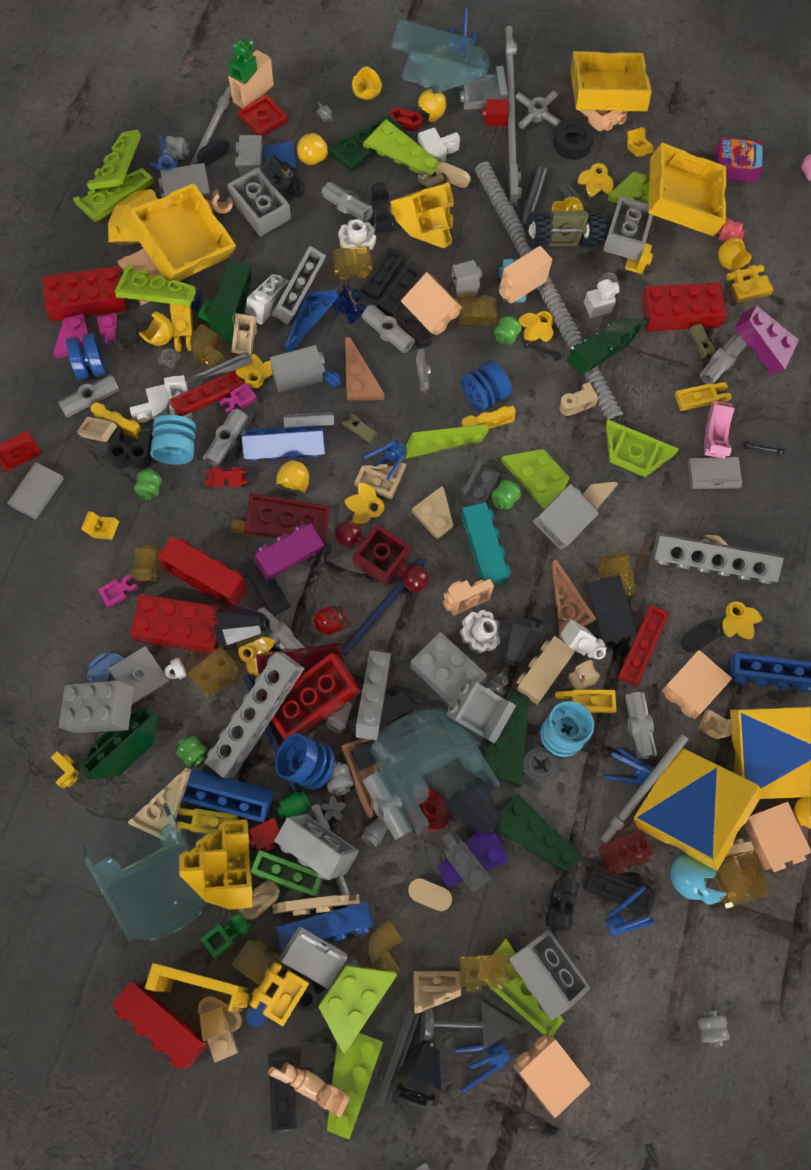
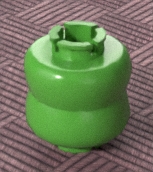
M513 316L502 317L498 326L494 329L496 341L502 345L513 344L521 331L519 320Z
M153 469L140 471L137 474L134 491L138 494L139 498L151 500L159 495L162 478Z
M503 480L500 482L498 488L492 492L493 504L499 509L512 508L514 503L521 497L519 485L515 481L513 483V480Z
M186 736L178 742L176 755L183 760L186 767L193 768L196 766V768H199L204 764L207 759L208 748L201 744L198 737Z

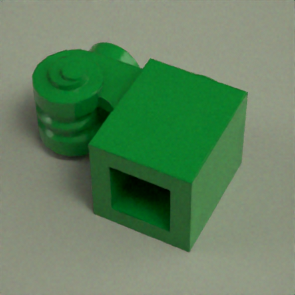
M248 38L244 40L238 39L235 42L233 52L236 54L228 63L230 77L243 84H246L257 71L256 56L253 55L252 50L254 44Z
M243 913L233 914L230 917L229 924L225 927L218 924L200 939L215 959L220 958L236 944L234 940L237 937L247 934L251 924L244 918Z

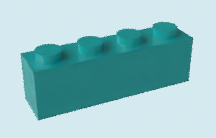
M486 502L462 508L461 517L480 580L486 581L490 579L494 587L507 584L511 571L509 565L505 564L503 559L505 551L502 545L499 546V532L492 523L494 520L492 510L488 509Z

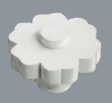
M360 219L349 220L348 225H342L341 230L338 232L340 247L347 253L352 251L356 256L366 254L367 250L373 249L376 243L374 227L369 222L363 223Z
M481 610L478 613L471 612L463 619L462 624L464 627L460 630V635L462 636L463 643L469 644L471 651H476L477 653H482L486 650L492 651L500 644V621L494 620L491 612Z

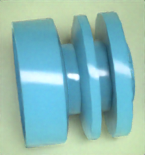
M164 415L156 418L153 422L151 456L159 462L172 465L191 462L194 458L195 423L186 417L178 415Z
M573 701L561 702L553 708L541 726L540 736L543 745L548 751L560 757L576 754L593 733V717L588 709L580 703Z

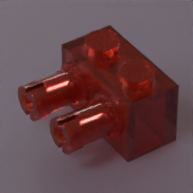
M642 829L597 848L608 874L614 871L616 875L629 870L627 866L635 863L636 867L649 862L648 857L653 855L650 842L646 839Z

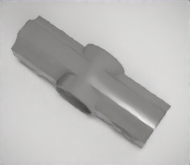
M327 182L323 187V197L337 205L339 211L352 214L361 221H368L372 216V206L357 198L358 195L355 192L342 189L332 182Z
M369 305L363 312L362 319L379 332L382 340L389 341L402 353H407L411 349L415 339L400 328L393 317L386 316L374 305Z
M733 335L723 348L720 347L711 358V362L700 373L699 376L705 384H714L724 372H727L732 367L738 355L745 349L747 345L740 335Z
M109 375L92 385L83 384L79 387L78 392L59 401L58 404L68 418L86 408L91 409L92 404L100 403L101 400L120 391L114 378Z
M232 409L224 424L216 430V437L203 456V459L210 465L219 467L228 451L235 446L236 438L248 420V416L243 411ZM225 436H229L228 439H222Z
M265 607L257 610V612L265 614L266 618L270 621V629L265 637L275 640L273 647L281 651L305 648L293 636L292 631L282 621L279 622Z
M641 692L627 694L625 700L629 715L628 730L630 736H633L637 759L644 760L656 757L657 753L653 739L654 723L652 716L648 714L645 694Z
M379 771L365 778L363 783L373 799L374 811L380 819H384L394 839H400L413 831L402 811L403 805L400 797L396 792L391 791L382 773Z

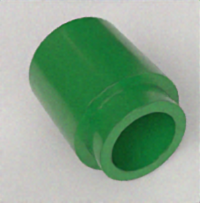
M295 791L277 801L279 806L276 807V811L281 819H287V817L298 816L307 811L306 808L310 807V803L303 791L298 793Z

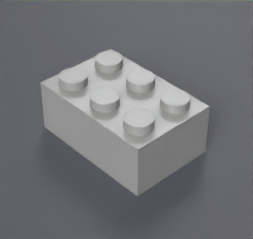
M259 167L227 184L229 197L232 198L234 205L260 237L291 220L290 205L262 174Z
M622 196L619 197L603 251L639 261L653 215L648 213L649 204Z
M441 632L411 660L410 668L449 705L455 700L460 685L467 677L478 682L480 685L487 678V674Z
M120 681L65 685L59 728L75 734L128 730L134 687Z
M307 814L287 817L275 839V842L280 845L282 851L296 856L300 864L311 867L316 871V875L324 880H330L347 874L359 853V850Z
M549 929L509 958L515 971L519 973L527 988L537 999L542 1010L548 1015L550 1020L570 1009L591 989Z

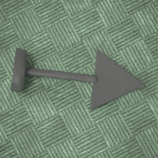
M481 1001L482 1022L434 1021L432 1008L420 1014V1035L422 1041L432 1039L434 1027L482 1028L483 1050L518 1029L521 1025Z

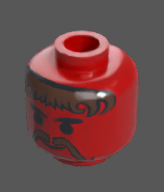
M334 605L320 609L316 612V617L313 619L315 628L319 633L326 636L337 633L344 628L346 615L342 609L339 610Z

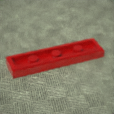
M231 371L171 398L169 404L179 416H185L230 395L229 392L241 386L244 382L234 371Z
M650 604L618 675V679L635 687L639 685L669 616L668 612Z

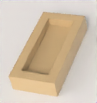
M87 416L77 433L84 438L107 442L117 426L112 421Z

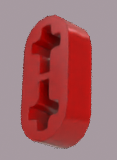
M393 108L389 113V116L397 121L403 129L417 131L422 127V115L418 112Z

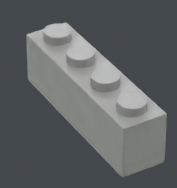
M309 246L271 314L273 317L288 325L326 255Z
M369 651L356 723V738L378 740L391 653Z

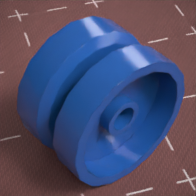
M94 332L83 335L84 348L76 336L66 338L68 357L78 381L89 379L90 372L88 366H90L94 376L106 375L103 357Z

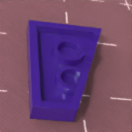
M476 832L465 842L485 871L508 862L496 832L492 835L489 833L482 835ZM447 859L438 866L446 889L463 882Z

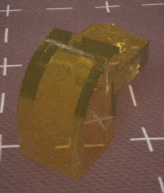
M201 324L190 339L194 360L200 366L205 361L211 367L224 362L223 354L215 350L219 345L217 333Z
M139 544L135 547V565L130 569V577L135 578V581H157L160 566L158 558L160 545Z
M390 920L373 933L369 941L368 951L372 963L381 958L382 962L379 965L383 971L392 970L399 974L401 970L389 954V951L401 943L403 939Z

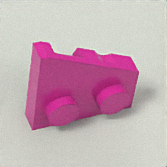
M83 314L64 318L53 352L56 359L68 356L66 338L76 336L84 348L82 338L84 334L88 333Z

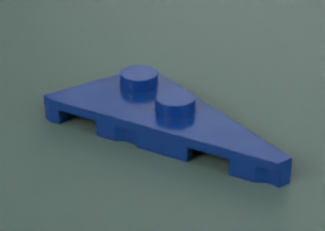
M335 290L306 292L284 346L288 352H292L338 298L339 294Z

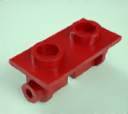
M210 467V471H205L206 474H209V478H206V486H210V488L225 487V480H228V487L243 488V486H247V478H243V474H248V472L243 471V467H230V471H222V467Z

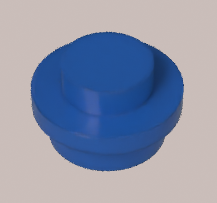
M333 370L331 372L325 371L323 379L330 386L335 388L341 384L339 381L341 377Z

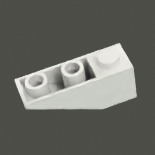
M274 274L268 277L247 297L245 315L256 316V323L262 325L270 317L289 280Z

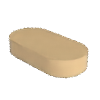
M441 162L435 169L437 175L442 173L445 181L458 187L465 188L471 181L470 175L466 171L448 163Z
M415 879L409 885L408 893L410 898L431 909L445 911L452 903L451 893L424 879Z
M271 881L261 883L252 891V908L239 909V912L243 913L244 918L247 920L257 919L279 899L280 889L278 885Z
M213 996L205 997L200 1001L198 1005L199 1016L223 1005L231 1031L235 1032L241 1027V1013L229 1012V1005Z

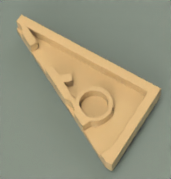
M185 768L131 818L128 824L167 841L170 838L191 769Z

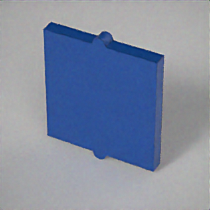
M277 142L276 144L263 145L266 162L275 155L281 161L284 160L289 163L294 170H297L293 142Z

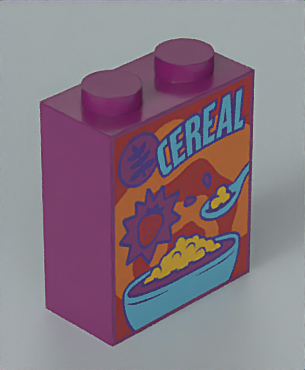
M720 137L718 144H715L713 147L712 155L715 156L713 162L726 166V180L758 183L763 172V142Z

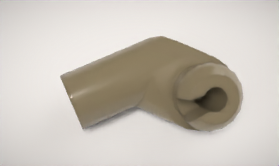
M425 171L418 174L419 183L428 188L446 182L442 173L434 177L428 175Z

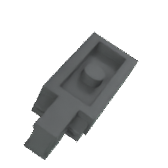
M449 832L440 838L447 847L443 850L446 855L445 857L472 893H475L491 880V877L460 838L455 841Z

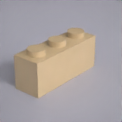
M556 636L551 641H545L540 649L543 651L540 657L535 656L529 664L531 668L527 674L523 672L516 682L519 684L517 692L529 698L537 706L575 653V650L568 647L566 643Z

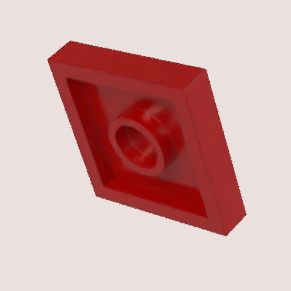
M267 94L238 111V117L255 135H262V138L288 122V116Z
M29 430L0 443V465L5 472L43 455Z

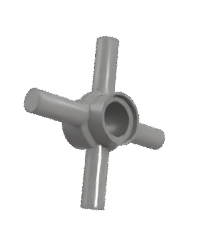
M552 91L545 99L535 97L531 101L518 92L515 99L529 108V114L519 122V127L524 129L531 121L541 122L544 119L555 127L559 123L561 124L559 119L547 112V106L557 97V93Z

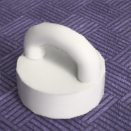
M179 658L171 660V664L165 668L164 673L169 679L179 678L181 680L188 675ZM173 669L175 674H171L170 670Z

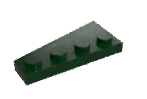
M387 115L369 124L368 128L364 130L359 129L354 132V135L348 138L343 137L334 145H327L328 154L352 172L376 152L372 148L367 149L363 147V143L385 119L400 130L401 125Z
M509 691L506 700L515 704L516 707L495 743L490 741L480 772L521 787L529 698Z
M519 794L499 812L501 821L499 823L500 828L497 831L504 834L503 836L509 840H514L522 845L527 851L540 856L542 860L563 873H569L583 857Z

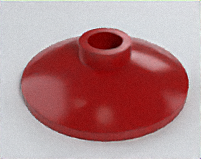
M423 788L415 792L411 798V810L417 822L426 829L433 831L440 830L447 825L450 814L446 811L445 805L447 803L438 792L429 788Z

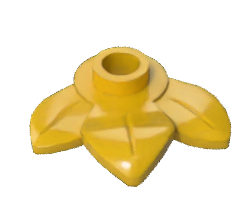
M602 163L592 165L590 170L583 171L578 177L577 183L586 185V191L590 198L597 195L601 190L608 195L613 190V180L607 175L608 169ZM596 170H601L602 173L598 174Z
M541 311L537 315L527 313L518 319L519 324L526 328L523 335L524 340L533 342L540 338L542 341L548 342L552 338L553 329L551 326L553 325V318L549 312Z
M252 354V362L236 369L235 372L239 378L245 380V383L250 388L255 389L262 386L264 379L272 375L270 361L262 363L256 354Z
M359 483V494L352 495L344 501L347 507L355 512L352 521L358 524L367 523L372 517H378L384 512L383 501L377 498L375 489L368 484ZM374 503L378 505V510L376 511L371 510V505Z
M735 601L727 605L725 610L726 617L722 622V627L725 635L729 638L737 633L741 638L751 640L754 636L753 624L759 623L763 619L756 609L745 607L743 603ZM732 610H737L739 615H735Z
M263 636L239 647V657L246 663V668L251 675L258 676L256 654L269 652L275 644L274 639ZM246 649L251 651V656L246 655Z

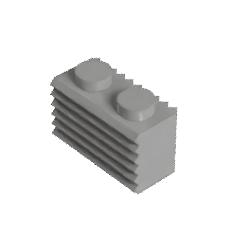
M239 135V142H236V153H239V156L235 157V167L239 168L241 176L258 167L262 168V135Z
M474 260L453 265L450 289L457 301L477 296V289H480L479 278L482 277V273Z

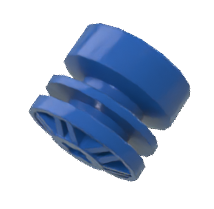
M489 360L479 366L478 371L472 370L469 374L467 373L461 377L464 394L471 405L479 412L487 410L488 407L490 408L495 404V401L500 402L512 393L509 378L502 367L494 360Z
M293 734L287 737L281 744L275 759V769L281 778L315 790L322 787L329 780L335 764L334 753L330 747L301 734Z

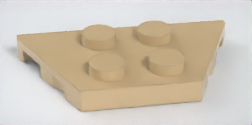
M359 894L285 901L273 904L272 908L273 914L293 912V916L311 914L312 909H316V913L332 912L333 907L360 904Z

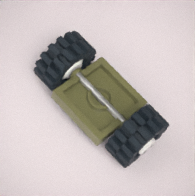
M552 211L551 215L547 212H532L527 218L528 222H526V242L531 248H538L539 246L542 248L578 246L579 242L582 247H600L603 244L602 241L605 240L606 224L604 223L606 220L600 212Z

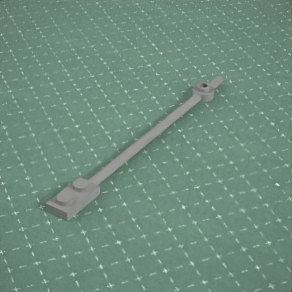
M506 26L505 58L508 92L509 202L511 206H517V200L521 199L522 192L521 187H518V184L521 183V172H518V164H516L513 54L517 53V43H514L512 26Z

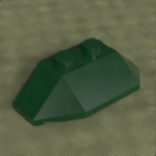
M147 705L132 711L129 729L125 731H110L103 734L91 745L79 768L90 780L120 776L153 745L158 716Z

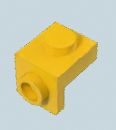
M644 127L627 132V149L636 157H644L646 154L653 153V145L645 139Z
M645 243L639 261L627 258L625 269L643 274L646 264L650 265L653 254L650 253L652 245Z
M88 511L81 529L93 538L112 540L119 521L112 517H99L94 512Z
M57 751L50 758L65 772L56 781L64 789L72 786L77 781V776L80 772L73 766L75 761L67 753L61 755Z

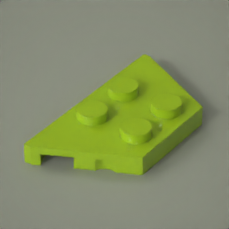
M632 172L609 194L607 201L618 203L619 197L622 196L649 204L650 176Z
M607 420L605 425L609 462L643 477L649 476L674 457L679 450L676 447L611 420Z
M544 449L507 455L501 459V462L543 509L566 488L570 478Z
M345 965L320 1002L319 1009L343 1053H346L396 978L397 973L395 971Z

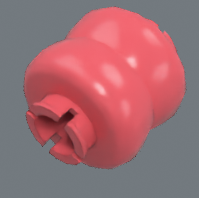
M726 219V223L717 232L720 235L719 241L725 242L730 238L743 239L745 230L742 229L743 223Z

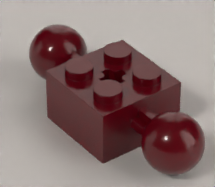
M343 521L337 526L335 530L336 540L346 547L354 545L358 547L353 554V564L386 587L397 573L402 577L403 584L408 590L419 592L426 588L429 582L427 571L421 566L414 565L409 567L404 564L410 556V545L376 524L366 538L361 535L359 525L353 521Z

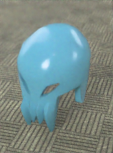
M687 854L678 856L672 863L670 870L672 884L679 894L687 899L702 900L706 904H714L722 901L720 898L727 894L705 887L707 884L705 878L715 877L717 871Z

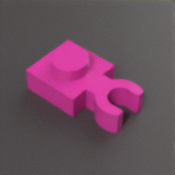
M116 313L98 316L100 334L104 337L106 346L110 347L109 342L111 340H116L117 345H120V339L117 334L121 333Z
M244 383L229 392L231 398L222 399L220 405L221 407L230 405L229 408L225 409L226 414L229 415L232 409L236 407L243 410L256 402L257 396L247 383Z
M131 574L126 575L121 583L115 579L98 589L108 608H112L127 599L126 592H134L139 588L136 583L132 586L128 585L129 581L134 579Z

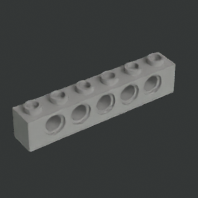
M658 532L652 557L659 564L669 565V562L676 563L677 567L689 569L690 566L698 567V571L709 573L710 570L718 571L717 574L723 576H730L731 573L738 575V578L750 580L753 577L758 578L759 582L771 584V581L778 582L784 560L779 554ZM674 547L681 548V552L677 556L671 555V550ZM694 551H701L699 559L693 560L691 558ZM720 554L721 561L716 564L712 563L713 556ZM737 558H741V565L738 567H733V561ZM762 562L761 569L753 571L754 564Z
M276 652L268 659L265 670L255 679V685L252 690L244 696L241 707L233 713L228 727L220 733L219 741L209 750L208 758L204 763L223 778H234L305 668L284 653ZM278 672L279 680L275 682L274 677L275 674ZM266 691V692H267V698H266V700L264 701V700H263V693ZM254 709L255 717L252 719L251 711ZM241 727L243 729L242 737L239 736V730ZM229 746L231 747L230 755H228L227 749Z

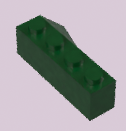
M228 262L227 268L223 269L222 281L218 282L217 295L213 296L212 308H209L207 313L211 329L231 346L236 313L243 314L245 300H247L252 282L251 265Z
M621 318L616 322L614 320L611 321L605 329L600 328L593 337L589 335L580 345L579 343L575 344L569 351L571 354L567 358L568 363L583 377L629 346L647 321L634 318Z

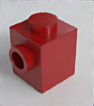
M487 99L486 106L482 108V118H485V126H507L508 100Z
M274 818L249 829L251 833L249 842L253 849L257 848L258 851L261 850L266 853L277 849L276 845L278 844L275 842V839L280 829Z

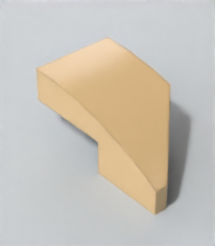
M618 483L591 484L582 496L594 504L597 511L605 499L617 487Z
M706 710L698 730L715 739L732 735L731 719L727 720L711 710Z

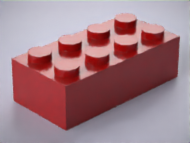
M120 266L42 276L45 310L50 321H62L64 318L83 314L84 317L127 312L126 298L116 297L115 289L122 277Z
M721 283L645 286L641 297L643 316L647 321L645 324L646 332L687 330L699 323L702 324L704 329L721 328L727 316Z
M172 536L158 555L167 573L220 604L238 606L247 593L241 572L234 568L232 570L228 569L217 558L214 560L209 558L208 554L200 548L194 549L190 547V544L183 538L178 540Z
M140 594L130 635L134 642L217 655L219 644L214 627L215 624H219V619H215V613L219 607Z
M331 653L297 679L273 716L272 721L285 740L293 734L304 735L360 694L362 689L341 658Z
M130 981L112 1003V1006L116 1009L114 1014L124 1022L126 1020L130 1021L134 1025L132 1030L142 1038L144 1036L148 1037L152 1041L150 1043L151 1047L160 1054L164 1052L170 1056L168 1061L178 1070L180 1068L187 1069L192 1067L209 1045L208 1041L203 1042L202 1036L150 990L145 989L141 982Z

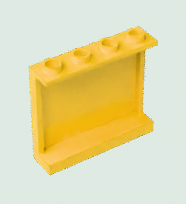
M155 963L152 964L145 989L171 993L174 980H179L231 994L229 1012H242L243 1008L248 1007L251 997L247 987Z

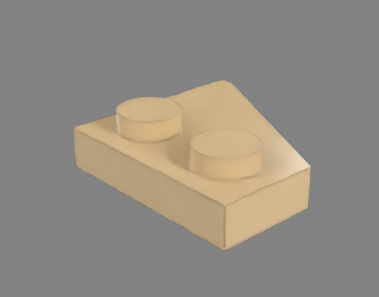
M400 463L389 481L386 478L393 466H388L387 464L362 466L354 486L358 487L359 483L368 484L375 489L377 495L392 500L405 471L406 464Z
M442 486L412 508L413 514L437 541L453 529L448 502Z
M414 971V1013L423 1012L461 996L460 971Z

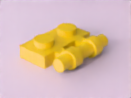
M751 265L743 270L736 269L726 275L728 281H735L730 289L737 303L768 296L773 293L774 290L767 275L759 276L758 274L764 272L763 265ZM750 276L749 280L744 281L743 277Z
M274 961L271 968H267L263 974L265 977L259 987H255L252 992L253 997L248 1004L256 1009L262 1001L266 1004L262 1011L263 1015L284 1026L309 982L289 969L285 976L281 977L278 973L282 965ZM272 982H274L278 987L271 997L266 992Z

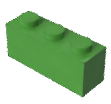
M259 850L251 869V873L257 877L313 898H317L324 880L318 877L314 870Z

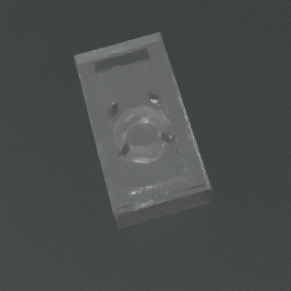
M420 349L416 354L420 392L423 394L428 393L429 390L428 377H431L430 365H426L425 350Z

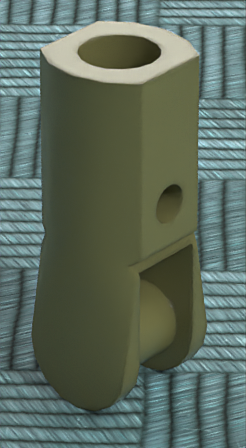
M702 324L693 325L689 332L697 346L700 357L703 359L707 355L713 356L715 348Z
M349 413V418L346 421L343 420L342 425L346 429L357 434L370 444L376 439L378 432L354 414Z

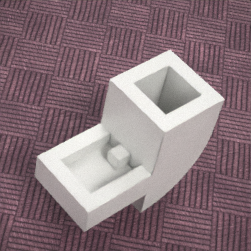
M435 128L418 133V145L440 162L446 161L447 154L459 150L460 137L457 132L440 138Z
M184 375L164 378L169 400L189 391ZM169 404L171 415H178ZM192 413L183 416L188 419H193Z
M165 384L146 389L149 403L130 407L133 420L138 423H146L151 419L155 420L159 416L170 415L169 399Z

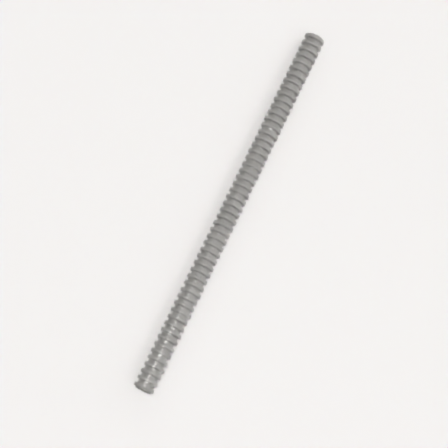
M482 162L475 168V172L496 209L499 218H501L500 220L515 245L518 254L522 258L535 248L528 246L529 244H527L525 237L527 233L523 229V225L511 206L489 162ZM548 275L547 282L537 287V290L542 296L545 305H547V309L552 315L555 324L560 329L559 331L563 339H565V343L571 349L577 343L580 345L584 339L581 337L580 332H578V328L575 327L576 325L572 317H570V313ZM596 367L583 377L587 383H591L598 397V405L607 418L606 420L616 422L623 416V412L617 406L618 403L615 401V397L612 396V392L609 391L610 388L607 386V382L604 381V377L601 376V371Z

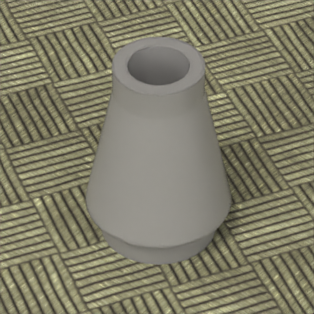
M347 702L326 718L327 728L333 732L341 733L346 728L353 705Z
M378 817L363 830L361 838L369 846L375 848L377 844H381L388 829L384 819Z

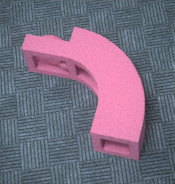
M712 400L705 431V455L725 459V456H730L732 448L728 442V435L734 412L732 404Z

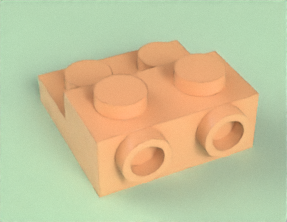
M579 110L589 117L588 124L600 132L603 130L609 131L613 125L623 124L627 118V111Z
M490 579L486 581L479 580L472 587L467 580L462 583L457 581L449 586L448 592L444 593L445 600H443V605L447 612H451L452 616L458 615L489 601L494 585Z

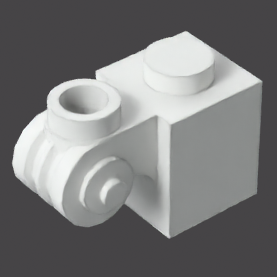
M609 279L603 280L598 283V289L586 293L584 304L590 318L612 312L613 306L616 303L615 294L619 293L617 282H612Z
M572 619L559 635L568 647L584 656L587 653L588 657L599 660L606 654L605 650L607 647L603 640L600 638L597 640L587 628Z

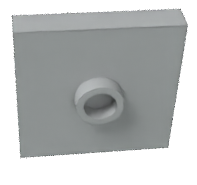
M146 646L108 668L115 681H120L134 687L132 705L169 683V679Z

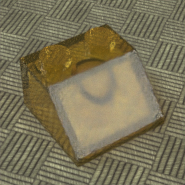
M755 852L723 860L714 879L717 881L720 891L727 893L726 896L721 897L726 908L770 896Z

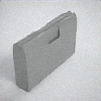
M333 412L284 414V428L334 425Z
M718 457L689 458L687 463L691 489H735L742 487L739 457H725V459Z
M35 462L7 503L14 509L36 520L64 478L62 475Z
M299 926L280 955L279 960L329 989L344 965L347 954Z

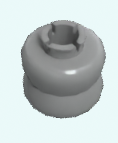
M173 136L165 138L164 143L167 153L173 159L184 160L185 156L189 154V150L186 149L189 148V144L186 143L185 139Z
M338 761L335 762L333 772L327 781V789L330 793H337L336 795L339 796L350 791L349 788L353 786L354 780L350 775L349 766L347 764H340Z
M718 1011L704 1012V1018L698 1019L701 1041L709 1043V1047L725 1046L723 1041L730 1039L726 1016H718Z

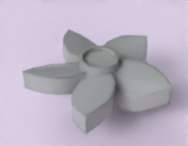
M332 796L329 804L320 805L322 810L327 811L325 820L328 821L334 816L336 820L342 821L340 811H343L347 806L345 803H337L336 798Z

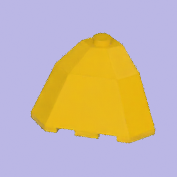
M449 182L391 201V211L395 216V220L411 237L441 248H446L452 244L449 229L453 228V215L450 214V207H453L454 200Z
M153 190L135 191L115 205L108 222L109 243L119 245L140 244L126 221L131 209L152 200H158Z
M247 819L224 821L218 826L216 832L212 835L208 833L196 842L195 848L179 855L180 876L205 902L229 910L252 908Z

